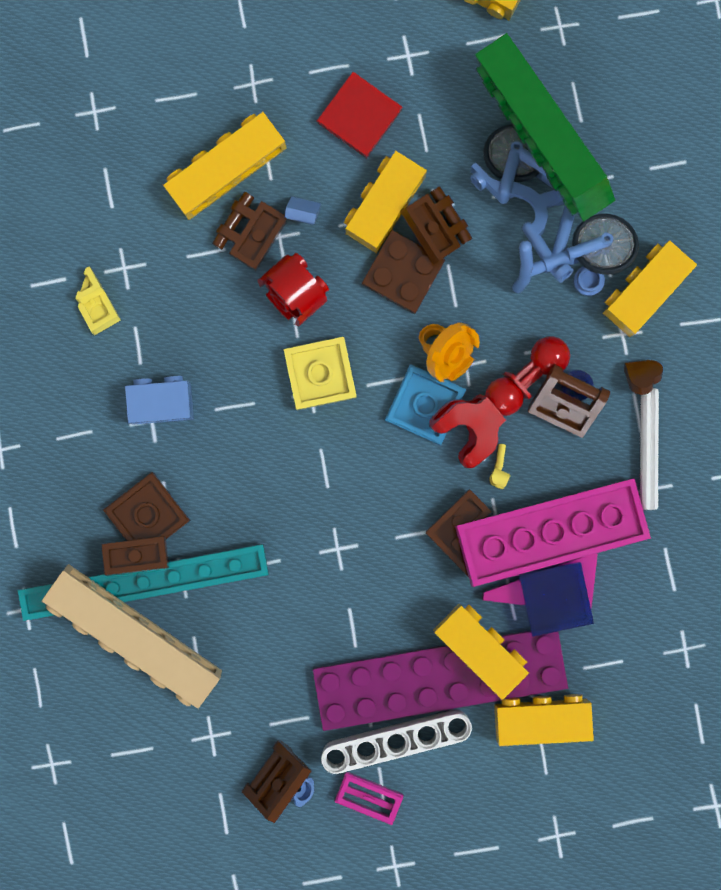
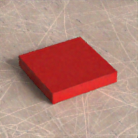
M352 72L321 114L317 123L367 158L398 117L403 107L358 74Z

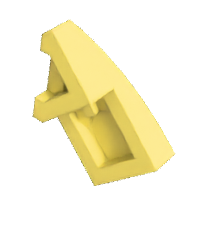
M89 266L85 268V279L81 291L77 292L75 299L79 302L78 308L85 322L95 336L121 321Z

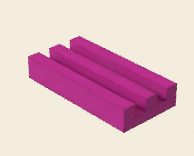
M345 772L334 802L393 825L404 795L350 772ZM350 781L395 800L394 804L351 787L348 783ZM346 792L389 809L391 812L387 815L343 796Z

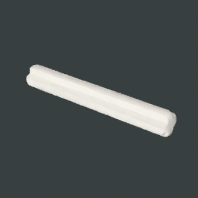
M653 388L648 394L641 395L640 500L643 510H656L658 508L659 391L656 388Z

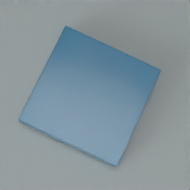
M410 364L385 421L441 446L446 433L434 432L429 426L430 419L447 402L457 399L462 400L466 389L445 379L444 382H440L431 376L429 372Z

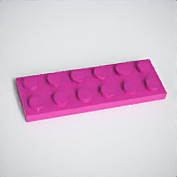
M634 478L455 526L471 587L651 539Z

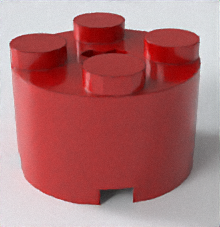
M294 253L292 256L285 255L258 279V284L260 287L263 285L267 286L269 292L265 295L286 319L296 318L297 320L294 325L299 327L327 302L325 293L329 288L319 276L314 278L306 269L308 267L306 261L298 253Z

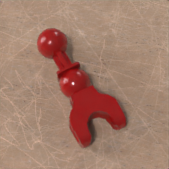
M555 336L539 339L532 347L531 361L516 375L510 372L503 373V378H498L490 383L486 389L485 396L479 394L469 401L461 399L451 400L430 419L429 426L434 432L441 434L447 433L458 425H466L469 431V439L458 455L459 461L464 468H474L495 451L498 443L499 427L506 421L503 416H509L518 412L524 398L530 399L532 397L527 389L542 375H547L554 364L562 367L563 371L566 369L570 361V350L562 339Z

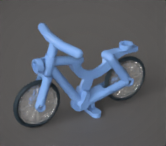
M513 124L498 128L488 137L483 149L484 160L488 169L500 178L501 181L492 179L477 163H474L471 166L472 175L470 176L473 185L480 191L486 188L501 204L508 203L509 199L514 197L524 199L532 206L535 213L534 222H526L522 226L523 233L529 241H522L519 245L521 265L519 277L512 285L515 293H521L530 283L532 276L543 272H550L561 283L572 274L573 269L570 265L579 262L586 269L603 275L621 272L634 262L639 249L638 236L634 228L626 220L616 215L597 214L584 222L582 221L573 234L572 247L566 248L575 214L573 216L570 214L566 206H564L551 252L541 235L544 233L548 219L547 208L563 205L562 196L559 191L555 190L538 194L532 188L517 183L536 177L553 188L546 178L547 174L542 166L539 168L531 156L530 149L526 143L523 144L517 136ZM532 246L541 258L540 261L534 263Z

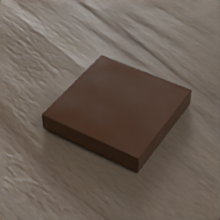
M151 472L103 509L127 541L162 536L166 537L167 540L191 521L154 472Z

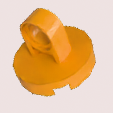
M455 323L447 328L438 324H430L419 333L420 344L425 353L428 354L426 360L427 371L440 382H444V379L454 381L463 375L474 361V358L470 356L474 346L479 349L478 333L465 323ZM438 335L433 344L426 343L429 337Z

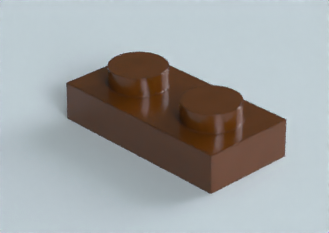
M164 536L102 544L105 576L169 568L166 537Z

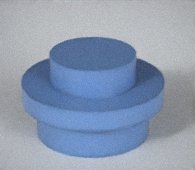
M582 266L575 273L573 283L575 289L580 294L593 296L602 290L605 278L603 274L594 273Z

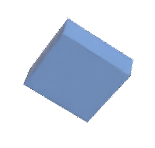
M291 196L286 206L284 217L313 225L319 215L321 203Z

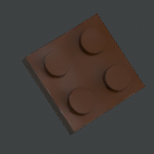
M392 230L364 278L362 285L407 311L416 314L441 270L445 259H441L433 264L422 246Z

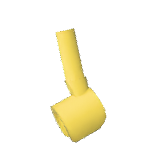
M498 444L495 467L489 478L490 484L499 489H504L510 478L509 473L502 471L505 444Z

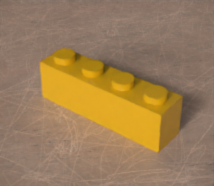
M264 112L257 116L252 114L241 123L240 129L233 134L231 132L224 134L216 141L217 146L209 152L206 150L201 151L193 157L191 165L183 171L181 168L177 169L167 177L166 180L168 182L163 186L188 220L199 214L287 149L285 140Z

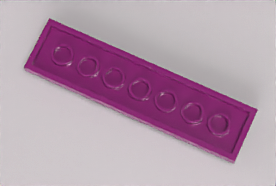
M557 626L501 635L505 639L501 645L509 653L515 649L527 661L523 667L529 672L504 699L568 689ZM447 645L313 668L323 731L501 700Z

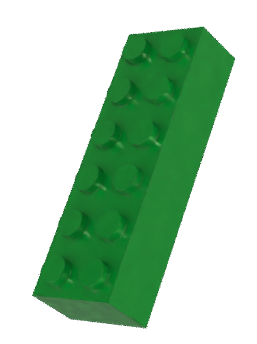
M508 33L476 53L475 56L480 64L476 71L483 80L484 87L490 96L496 99L499 104L498 107L507 121H511L523 144L526 143L539 168L542 166L547 174L546 178L553 189L559 191L563 198L562 201L570 214L573 216L578 213L584 222L616 201L607 175Z

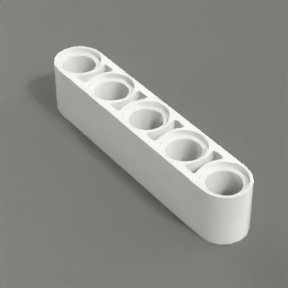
M450 710L333 740L327 743L322 751V765L328 772L339 774L452 745L466 740L471 734L472 725L468 716L463 711ZM455 718L465 721V727L459 733H453L448 729L449 723ZM424 726H430L435 730L434 737L429 741L421 740L418 737L419 730ZM393 734H400L405 738V743L402 747L394 749L388 745V738ZM363 742H369L374 745L375 750L370 756H362L357 751L358 746ZM332 750H339L344 754L345 758L341 763L333 764L328 760L327 754Z

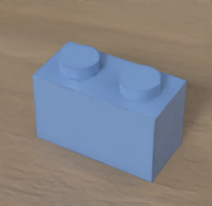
M183 376L164 377V383L153 384L152 379L133 380V385L125 386L129 424L194 420L191 383L183 381Z

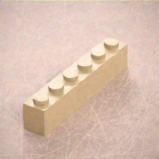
M69 564L42 599L50 613L57 617L64 616L73 622L72 626L75 630L83 635H88L89 633L99 640L98 644L104 650L110 653H114V651L125 658L124 662L130 668L136 671L141 669L150 675V680L155 685L163 689L167 687L176 693V698L186 706L193 705L199 709L221 678L222 670Z

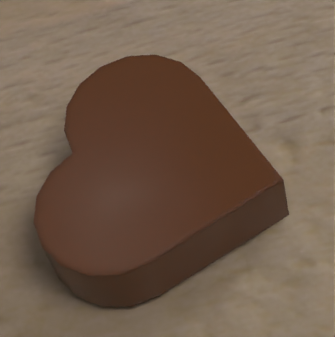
M644 360L625 363L624 371L629 388L635 394L645 395L650 393L653 385L662 379L663 367L657 361Z

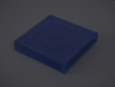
M581 562L519 574L532 637L594 624Z

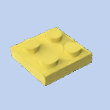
M344 337L283 349L296 410L357 398Z

